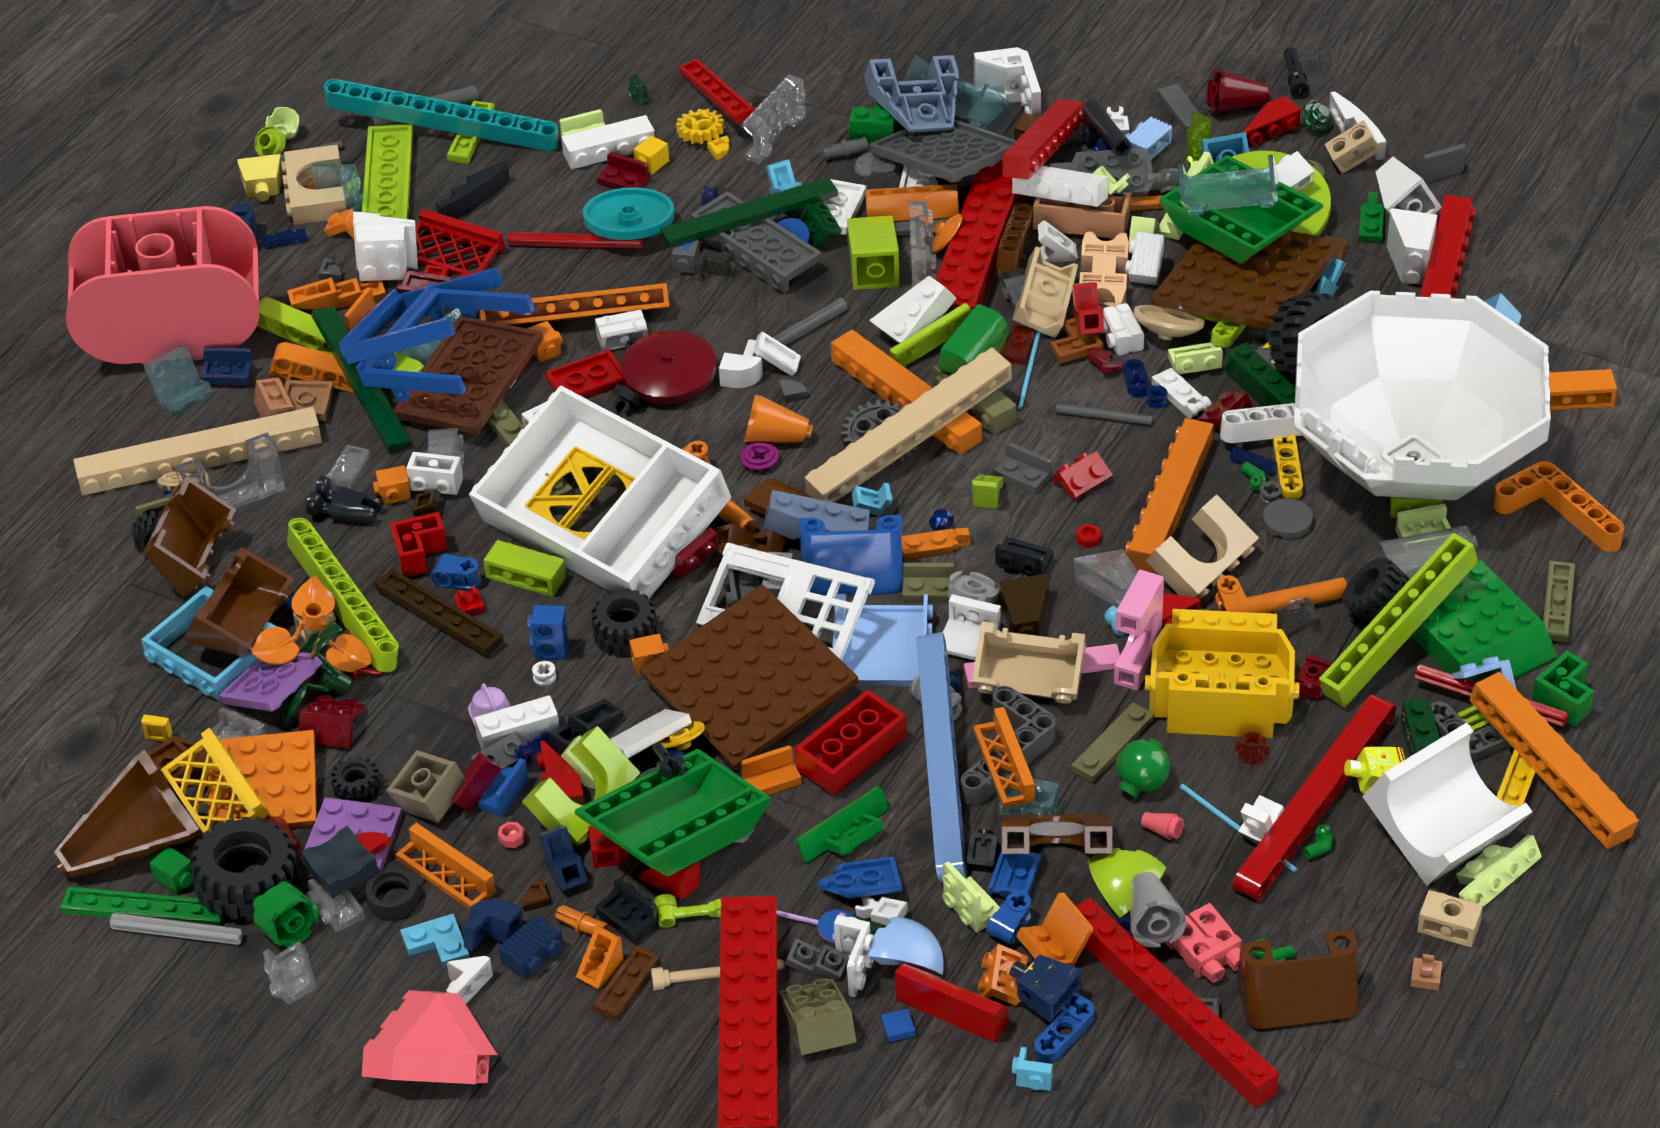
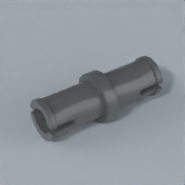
M865 137L850 141L841 140V143L822 147L825 161L841 156L846 158L849 157V154L868 151V143Z

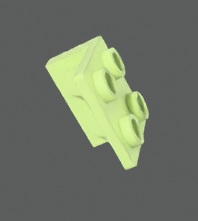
M949 861L944 863L942 876L944 884L943 900L949 908H953L959 914L960 919L965 925H969L977 933L987 927L990 918L1000 907L971 876L965 879Z

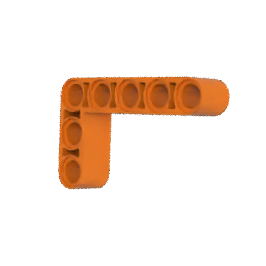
M1548 461L1538 462L1496 485L1493 508L1496 512L1510 514L1543 498L1602 550L1615 552L1620 549L1624 524L1553 463Z

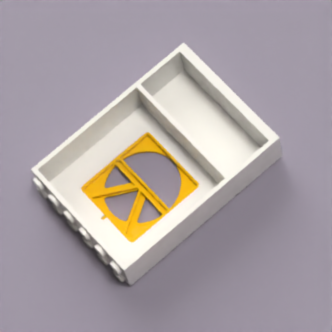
M561 385L550 395L544 406L534 414L533 419L519 432L517 438L503 451L501 457L488 469L485 476L479 483L474 485L469 493L484 522L538 552L565 559V567L611 593L615 590H618V592L623 591V589H629L631 592L636 590L639 591L640 595H647L648 599H650L674 569L676 554L705 531L731 498L720 469ZM582 468H602L601 473L589 486ZM572 472L582 495L550 496L555 484L563 476ZM614 474L617 475L624 483L626 491L593 531L577 532L570 530L569 528ZM551 506H572L559 523L553 518L549 509Z

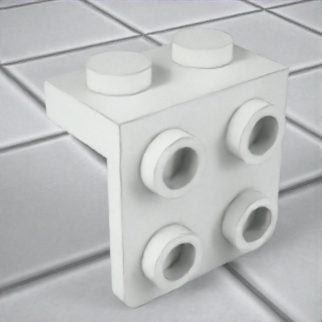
M952 594L949 599V620L943 630L947 654L975 660L981 621L994 623V629L1000 630L1001 606Z
M837 915L834 922L836 950L849 956L847 964L849 996L855 998L858 989L862 990L865 985L866 969L871 968L874 962L873 959L868 957L874 935L870 934V922L858 920L854 917Z

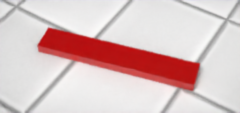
M698 59L678 67L680 74L736 124L756 116L755 108Z

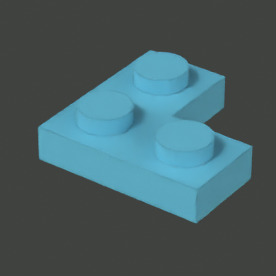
M454 914L400 930L409 957L436 949L443 969L447 968V963L450 961L469 958L468 950L464 948V940Z

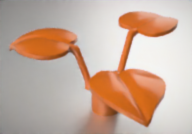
M317 576L307 580L297 590L292 599L293 612L302 618L299 621L295 634L291 637L290 633L281 627L265 629L257 637L251 651L257 659L273 665L289 663L299 653V647L294 641L298 639L303 627L309 630H316L320 627L323 629L327 624L323 618L333 612L335 600L331 592L320 582ZM342 634L337 637L335 643L332 639L328 642L331 648L326 652V659L339 671L353 672L371 664V654L364 643L358 638Z

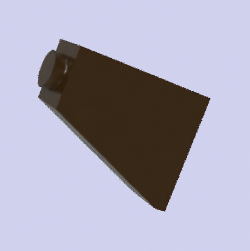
M1048 573L999 582V602L1010 633L1039 636L1049 597Z

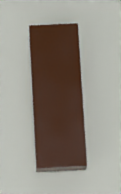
M635 946L593 1003V1011L618 1021L650 977L651 968H656L660 963V956Z

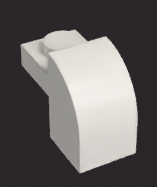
M748 340L743 355L724 353L719 367L720 386L745 388L756 384L762 378V357L753 352L756 340Z
M1260 795L1253 806L1245 803L1241 810L1243 824L1239 829V833L1260 842L1284 811V807Z

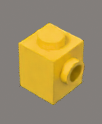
M650 135L634 148V159L647 163L648 171L653 175L669 162L668 143Z

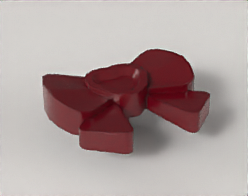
M1095 348L1088 352L1087 358L1098 365V370L1104 373H1114L1122 369L1123 362H1110L1113 353Z

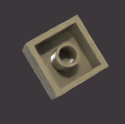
M416 750L386 791L396 806L402 808V811L439 823L453 804L452 799L467 779L455 762Z

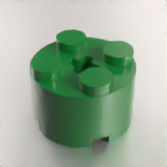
M287 881L280 882L263 895H259L253 902V908L255 909L253 917L256 927L279 946L284 945L288 948L299 945L311 934L310 927L313 921L317 923L318 920L316 904Z

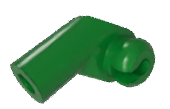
M1249 462L1243 464L1241 472L1250 477L1249 483L1251 488L1260 491V486L1266 482V473Z
M1257 939L1254 942L1264 941L1265 939ZM1291 945L1277 949L1271 948L1274 961L1284 958L1287 961L1295 958V952ZM1253 950L1255 957L1258 959H1263L1266 956L1261 950Z

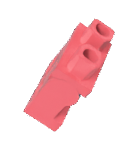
M1211 903L1189 913V917L1186 915V928L1183 934L1172 943H1169V941L1165 942L1171 950L1176 949L1184 958L1186 964L1194 970V974L1198 979L1205 976L1212 983L1221 980L1225 975V969L1222 966L1226 964L1233 971H1238L1240 944L1242 940L1238 935H1235ZM1202 915H1205L1204 919H1199Z

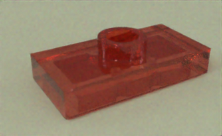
M1013 324L1002 356L1009 363L1025 365L1036 330L1031 327Z

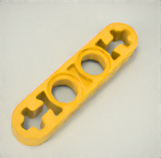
M1292 434L1284 437L1287 443H1283L1282 437H1275L1272 443L1278 483L1282 487V498L1298 500L1302 497L1303 480L1296 436ZM1282 453H1289V454H1291L1292 456H1291V457H1282L1280 454H1282ZM1285 470H1292V471H1294L1295 473H1294V474H1285L1283 471H1285ZM1293 483V490H1290L1289 484Z

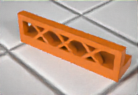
M1004 707L994 709V722L973 726V732L1003 808L1035 802V783ZM996 731L997 736L993 741L982 735V733ZM994 749L1004 753L1001 760L990 756ZM1001 768L1012 772L1009 779L998 775ZM1009 788L1019 791L1020 795L1007 798L1005 793Z
M418 823L409 828L411 841L395 854L396 859L469 910L473 904L488 900L496 893L493 874ZM415 849L423 854V858L410 859L407 856ZM438 864L442 867V871L438 872L426 870V865ZM446 878H459L461 884L448 885ZM477 891L480 895L471 901L465 896V892Z

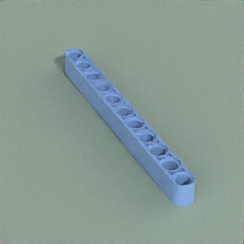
M939 632L917 636V652L935 865L938 880L943 882L944 863L949 861L964 878H967L947 646L944 633Z

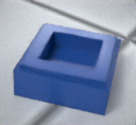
M908 1009L881 1014V1023L888 1043L916 1036Z

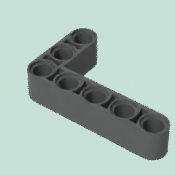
M999 686L995 688L992 695L993 715L994 709L1005 708L1028 765L1055 742V716L1012 687ZM994 749L990 756L1001 760L1004 753ZM984 757L961 777V799L968 806H978L996 792ZM1001 768L998 775L1009 779L1012 772Z

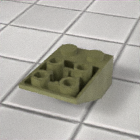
M822 978L815 980L812 984L804 986L792 985L787 987L786 990L779 991L795 1044L801 1055L857 1042L852 1011L833 979Z

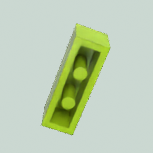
M499 540L495 542L484 558L486 578L554 597L567 577L565 559Z

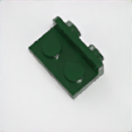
M806 204L799 220L803 221L809 229L810 239L808 244L821 252L828 241L829 234L841 235L842 229L825 204Z

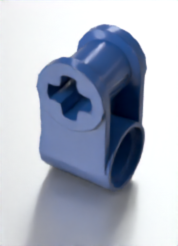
M442 554L431 573V580L440 587L471 591L472 586H475L477 589L482 584L481 576L477 573L478 562L471 557L465 558Z
M1022 891L1010 893L998 911L990 918L986 927V933L1011 946L1014 945L1018 940L1016 935L1020 928L1026 927L1031 920V912L1029 911L1031 906L1030 896Z

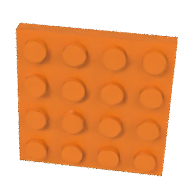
M314 730L220 739L269 810L270 814L263 818L266 823L272 822L278 825L279 829L314 826L317 818ZM210 769L208 781L218 782L220 770ZM208 786V799L214 798L216 787ZM222 788L219 800H231L233 789ZM208 804V817L212 804ZM218 805L215 817L226 818L229 806ZM235 806L233 818L240 819L248 813L247 809Z

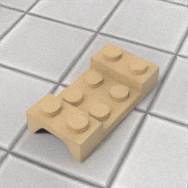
M1035 247L1027 263L1026 278L1021 297L1016 304L1013 320L1056 338L1063 327L1078 265L1073 263L1062 268L1044 261L1041 249Z

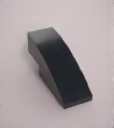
M606 699L594 703L569 715L566 725L549 732L547 744L561 757L576 737H582L586 732L597 726L604 733L610 730L623 716V710Z

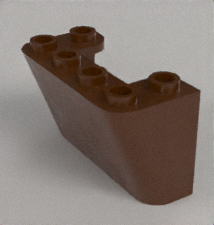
M188 476L171 493L143 552L145 557L182 598L186 595L190 597L198 585H204L210 577L211 573L208 571L210 566L205 561L213 554L214 549L212 545L217 542L222 532L227 533L233 526L235 520L232 518L236 511L234 507Z
M1353 929L1324 933L1330 955L1275 962L1269 940L1241 943L1237 987L1248 1024L1257 1029H1267L1354 1016L1358 1011L1357 942ZM1338 939L1346 940L1345 948H1337L1334 945V941ZM1253 950H1261L1266 956L1260 960L1253 959L1249 953Z

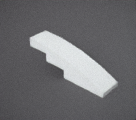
M1331 92L1329 111L1341 132H1345L1364 120L1382 149L1373 156L1376 160L1385 159L1386 140L1379 129L1354 104L1338 93Z

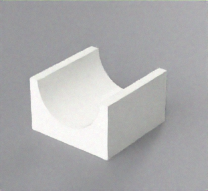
M1468 723L1463 724L1384 772L1363 795L1366 803L1426 886L1481 853L1486 847L1508 836L1532 813L1527 803L1521 806H1512L1501 801L1483 783L1470 756L1469 740L1473 730Z

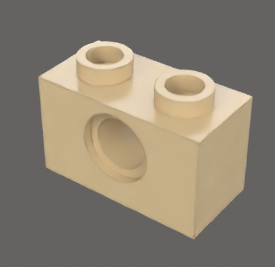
M1429 890L1419 914L1417 932L1472 948L1481 923L1483 905Z

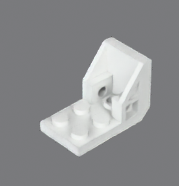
M1016 47L974 53V89L976 94L1003 103L1021 102V106H1025L1024 113L1041 117V89L1028 51Z

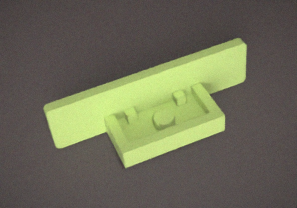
M1527 835L1513 848L1498 845L1488 846L1477 858L1468 862L1465 868L1456 874L1460 884L1468 885L1459 893L1460 899L1472 901L1484 907L1541 858V853L1534 836Z

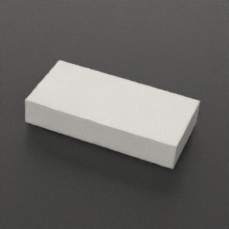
M764 332L757 336L753 352L790 376H793L797 372L801 356Z

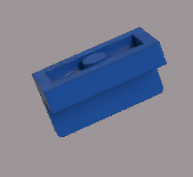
M520 758L513 768L507 766L499 772L479 800V809L502 817L528 781L526 760Z

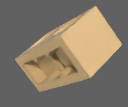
M1364 120L1325 144L1330 156L1342 174L1382 150Z

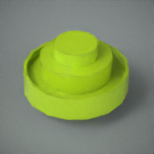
M273 126L262 128L255 137L254 146L257 154L260 156L282 154L286 143L285 135L280 129Z

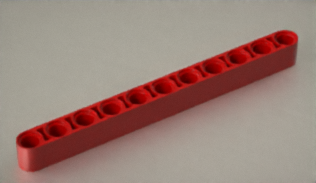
M1370 695L1239 869L1233 881L1232 887L1234 890L1256 900H1260L1285 867L1286 862L1284 861L1291 859L1351 776H1346L1344 773L1346 761H1356L1363 748L1375 745L1394 718L1396 712L1395 704L1374 695Z

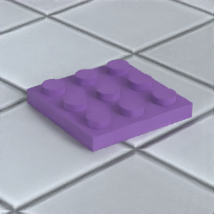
M299 652L291 662L282 665L268 664L256 659L218 696L223 704L272 712L278 709L290 694L297 691L299 685L305 679L311 677L323 662L318 657L310 660V653Z
M325 797L305 849L327 842L346 826L353 831L355 836L364 832L383 833L390 837L391 844L374 855L378 870H382L403 816L402 808Z

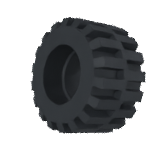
M1386 557L1382 559L1377 558L1360 568L1348 582L1343 593L1344 597L1342 600L1344 606L1363 624L1368 626L1405 586L1410 578L1390 559Z
M623 589V591L618 592V590L612 591V594L607 593L603 595V599H598L596 605L592 608L591 617L595 643H598V647L605 649V652L608 654L614 653L615 656H631L629 640L657 634L655 606L653 601L648 599L647 595H640L639 591L634 590L631 592L629 589Z

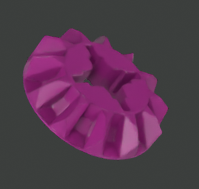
M766 442L751 443L740 452V462H742L743 468H749L751 472L755 470L762 472L763 469L771 470L772 466L778 463L779 452L777 448Z

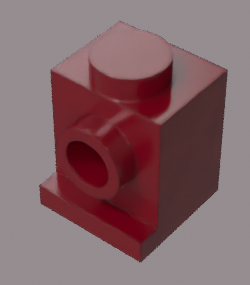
M1308 654L1304 665L1296 677L1295 683H1299V694L1319 701L1324 693L1319 678L1332 665V662Z

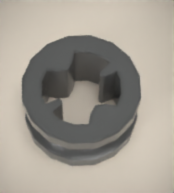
M1274 481L1264 482L1260 486V501L1268 505L1275 500L1282 499L1281 485Z

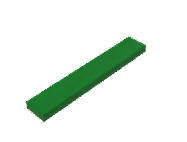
M77 887L67 888L60 907L62 914L111 918L112 914L119 913L217 926L222 925L224 918L215 914V910L211 912L204 907L203 902L201 903L198 898Z

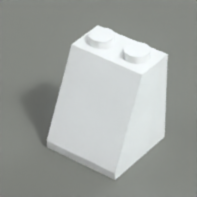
M1390 158L1376 171L1384 207L1389 214L1391 208L1435 214L1442 208L1424 180L1396 158Z
M1391 208L1387 249L1401 283L1423 286L1435 238L1437 215Z

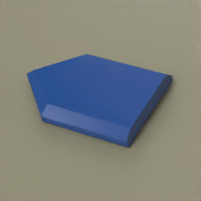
M894 857L840 864L834 869V873L830 877H824L817 883V887L848 899L903 891Z

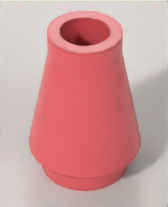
M1145 812L1141 819L1142 828L1149 829L1168 840L1178 839L1183 830V819L1178 817L1177 814Z

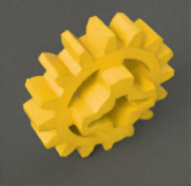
M698 109L697 112L690 110L688 115L682 114V118H678V123H676L679 138H683L684 142L691 140V144H703L706 140L712 142V139H718L719 134H723V129H725L722 115H717V111L710 112L709 109Z

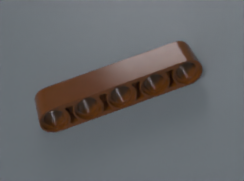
M1017 203L1014 205L998 246L996 263L998 270L1003 272H1014L1017 270L1032 231V205L1027 203Z

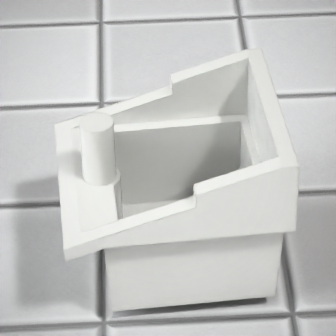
M353 212L357 271H359L360 281L403 280L407 269L418 270L415 220L383 217L380 214Z

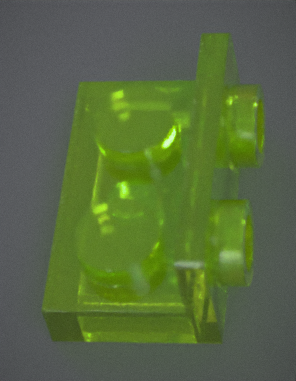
M1198 112L1192 113L1191 126L1187 129V160L1190 167L1194 161L1200 160L1201 140L1212 138V119Z

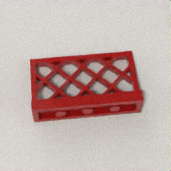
M422 209L418 215L420 221L416 225L415 230L416 245H419L421 251L417 252L419 264L447 267L451 274L457 276L465 273L470 275L474 272L467 271L466 267L478 264L479 267L475 273L484 271L497 253L502 254L505 249L501 232L426 209ZM422 230L432 233L431 235L419 238ZM442 237L451 239L442 244H439L437 239ZM435 241L436 246L423 250L422 244ZM462 243L471 245L461 250L457 248V245ZM454 246L455 252L443 256L441 250ZM482 249L489 250L487 254L478 256L476 252ZM438 251L441 256L435 259H428L426 255ZM474 252L476 258L462 261L461 256ZM459 258L460 263L452 266L446 264V261Z

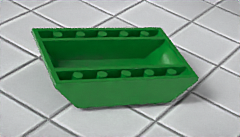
M1229 155L1219 159L1159 198L1160 204L1178 230L1239 263L1248 260L1323 208L1322 203Z
M1481 559L1478 560V563L1411 635L1446 673L1451 675L1460 671V666L1475 663L1476 666L1483 664V659L1498 656L1499 660L1510 661L1513 677L1516 680L1557 659V654L1544 622ZM1483 672L1464 679L1477 683L1490 677V672Z
M696 749L682 756L685 760V771L681 777L676 770L672 769V778H666L659 775L656 769L575 809V815L647 866L668 877L749 835L769 805L771 797L701 750Z

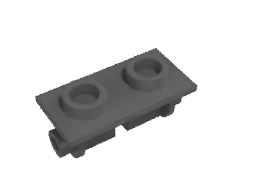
M515 732L480 751L502 769L529 754ZM478 753L470 757L472 761L475 759Z

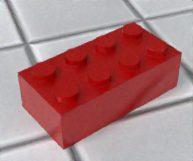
M867 689L794 748L795 766L800 773L835 796L907 737L906 715Z

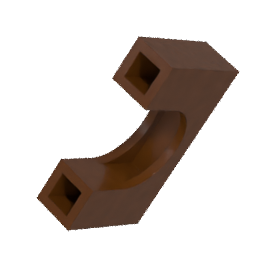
M1110 814L1001 815L1002 854H1029V847L1046 843L1080 845L1084 847L1085 853H1112V822Z

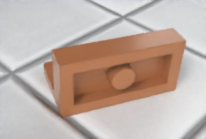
M279 377L256 380L254 403L261 418L293 411L291 400Z

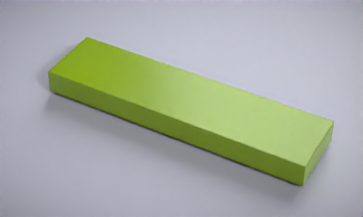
M473 101L471 105L495 110L494 103ZM457 133L447 153V161L469 164L481 138Z
M964 303L891 348V358L903 367H906L948 341L971 313L970 306Z

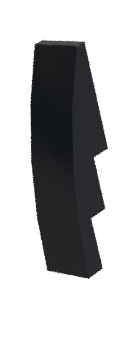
M504 160L467 176L466 184L452 189L451 197L436 203L437 213L457 219L484 203L510 180L508 162Z

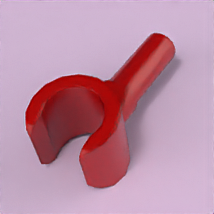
M366 667L344 673L351 677L352 680L356 678L358 673L381 676V671Z

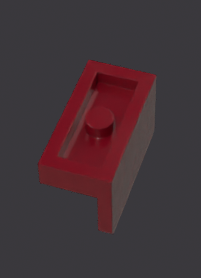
M479 752L463 774L467 780L452 801L471 812L502 768L485 754Z

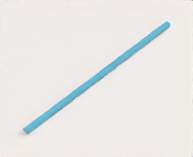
M1038 330L1036 331L1018 403V409L1020 410L1023 407L1041 332Z
M1184 784L1180 786V789L1239 831L1241 826ZM1247 837L1249 840H1251L1252 842H1254L1256 845H1258V844L1260 843V842H1258V841H1255V840H1253V839ZM1287 860L1284 861L1286 862L1285 866L1288 867L1290 870H1292L1293 872L1297 870V868L1293 866L1291 863H1289Z

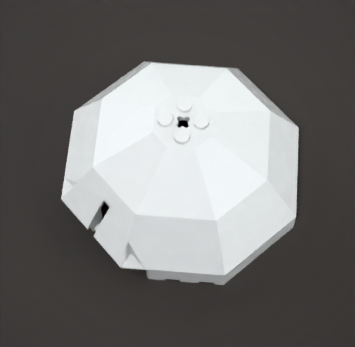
M1369 291L1298 333L1294 427L1328 461L1375 496L1458 500L1548 440L1551 420L1548 346L1477 296L1466 295V299H1453L1448 294H1431V297H1415V293L1396 292V296L1380 295V291Z

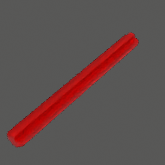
M510 232L507 238L508 245L623 249H641L643 247V238L617 240L601 237L596 234Z
M1419 665L1415 671L1416 680L1471 697L1476 683L1464 678L1453 679L1451 674L1424 665ZM1528 700L1531 706L1548 723L1564 727L1568 718L1567 712Z

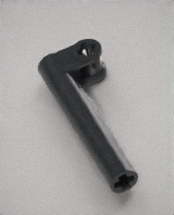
M1087 101L1082 107V134L1085 145L1090 146L1091 143L1103 141L1108 144L1116 155L1126 156L1131 150V144L1097 101Z

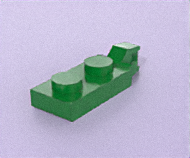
M1368 192V203L1362 202L1360 208L1359 242L1382 243L1384 207L1383 204L1377 203L1378 192Z

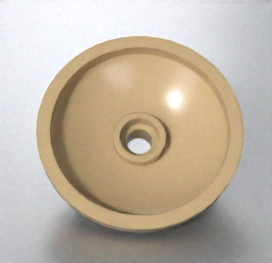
M1140 305L1134 309L1136 319L1144 327L1157 333L1158 337L1164 340H1172V337H1185L1196 333L1204 327L1205 323L1202 318L1192 313L1155 305Z

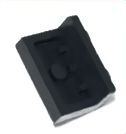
M1006 537L1003 544H997L995 547V564L1032 575L1044 574L1054 557V550L1010 537Z
M617 878L614 881L615 891L596 905L595 911L598 916L635 942L658 923L657 906L649 897L645 898L638 893L633 885Z

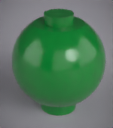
M1152 738L1148 742L1140 739L1127 744L1120 751L1116 762L1117 774L1122 780L1118 788L1135 798L1138 797L1141 791L1149 793L1160 788L1167 780L1170 771L1168 755L1162 750L1164 745Z

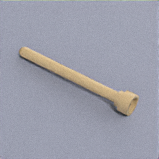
M778 959V970L785 968V962L781 959ZM720 966L669 972L668 969L663 970L662 967L651 968L653 990H663L666 986H670V983L720 978Z

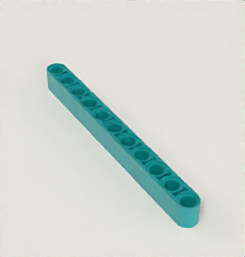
M331 79L324 84L325 103L332 109L544 151H552L558 146V126L551 121L339 79Z

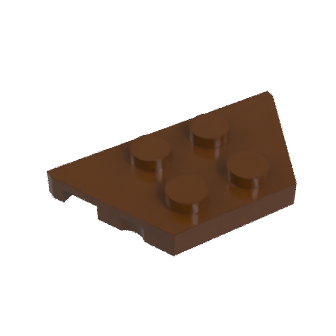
M177 736L171 737L147 752L172 791L175 790L161 769L197 743L188 742ZM206 749L196 754L194 762L205 763L208 753ZM179 766L172 771L171 775L173 778L183 779L186 767ZM192 767L190 779L201 775L203 768Z

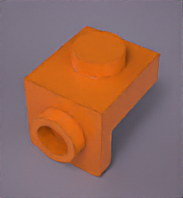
M352 209L341 213L335 212L328 218V223L324 229L328 237L347 231L354 239V211Z

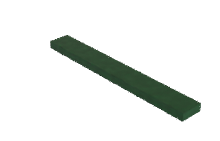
M829 177L660 228L661 236L669 248L798 209L806 206L807 203L814 204L837 197L838 189Z
M335 307L312 310L311 317L386 450L409 447L411 441L396 414L393 413V409L381 388L364 386L356 369V366L361 361L348 364L345 357L341 354L339 342L349 332Z

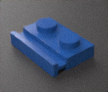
M1001 850L988 886V894L992 895L993 892L999 893L1000 897L1007 898L1012 892L1022 891L1030 895L1041 863V854L1029 852V854H1002Z

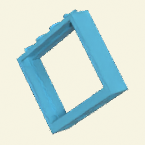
M205 586L141 640L145 652L144 656L149 662H155L168 673H173L182 678L186 684H192L200 689L203 694L210 695L220 701L218 695L257 659L253 654L247 653L245 657L240 656L214 678L165 649L188 630L198 610L205 605L213 593V589ZM267 622L261 632L267 628L277 626Z

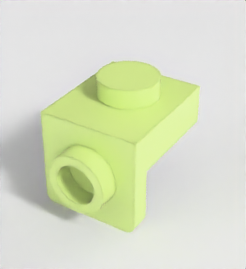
M1103 165L1093 173L1108 176V193L1110 195L1115 190L1120 193L1128 185L1126 180L1130 177L1127 173L1117 182Z

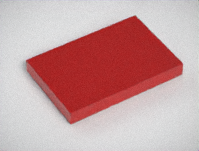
M610 349L545 372V379L554 392L561 385L585 399L615 389L617 384L625 385L622 379L621 365Z

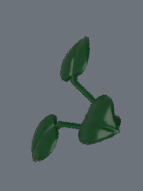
M329 621L321 632L317 629L314 630L299 651L310 653V660L318 657L323 662L319 666L324 670L320 678L323 685L304 683L289 696L281 712V723L287 730L289 720L308 688L322 690L325 693H328L330 689L342 696L350 686L352 678L336 669L319 653L337 633L343 630L334 621Z

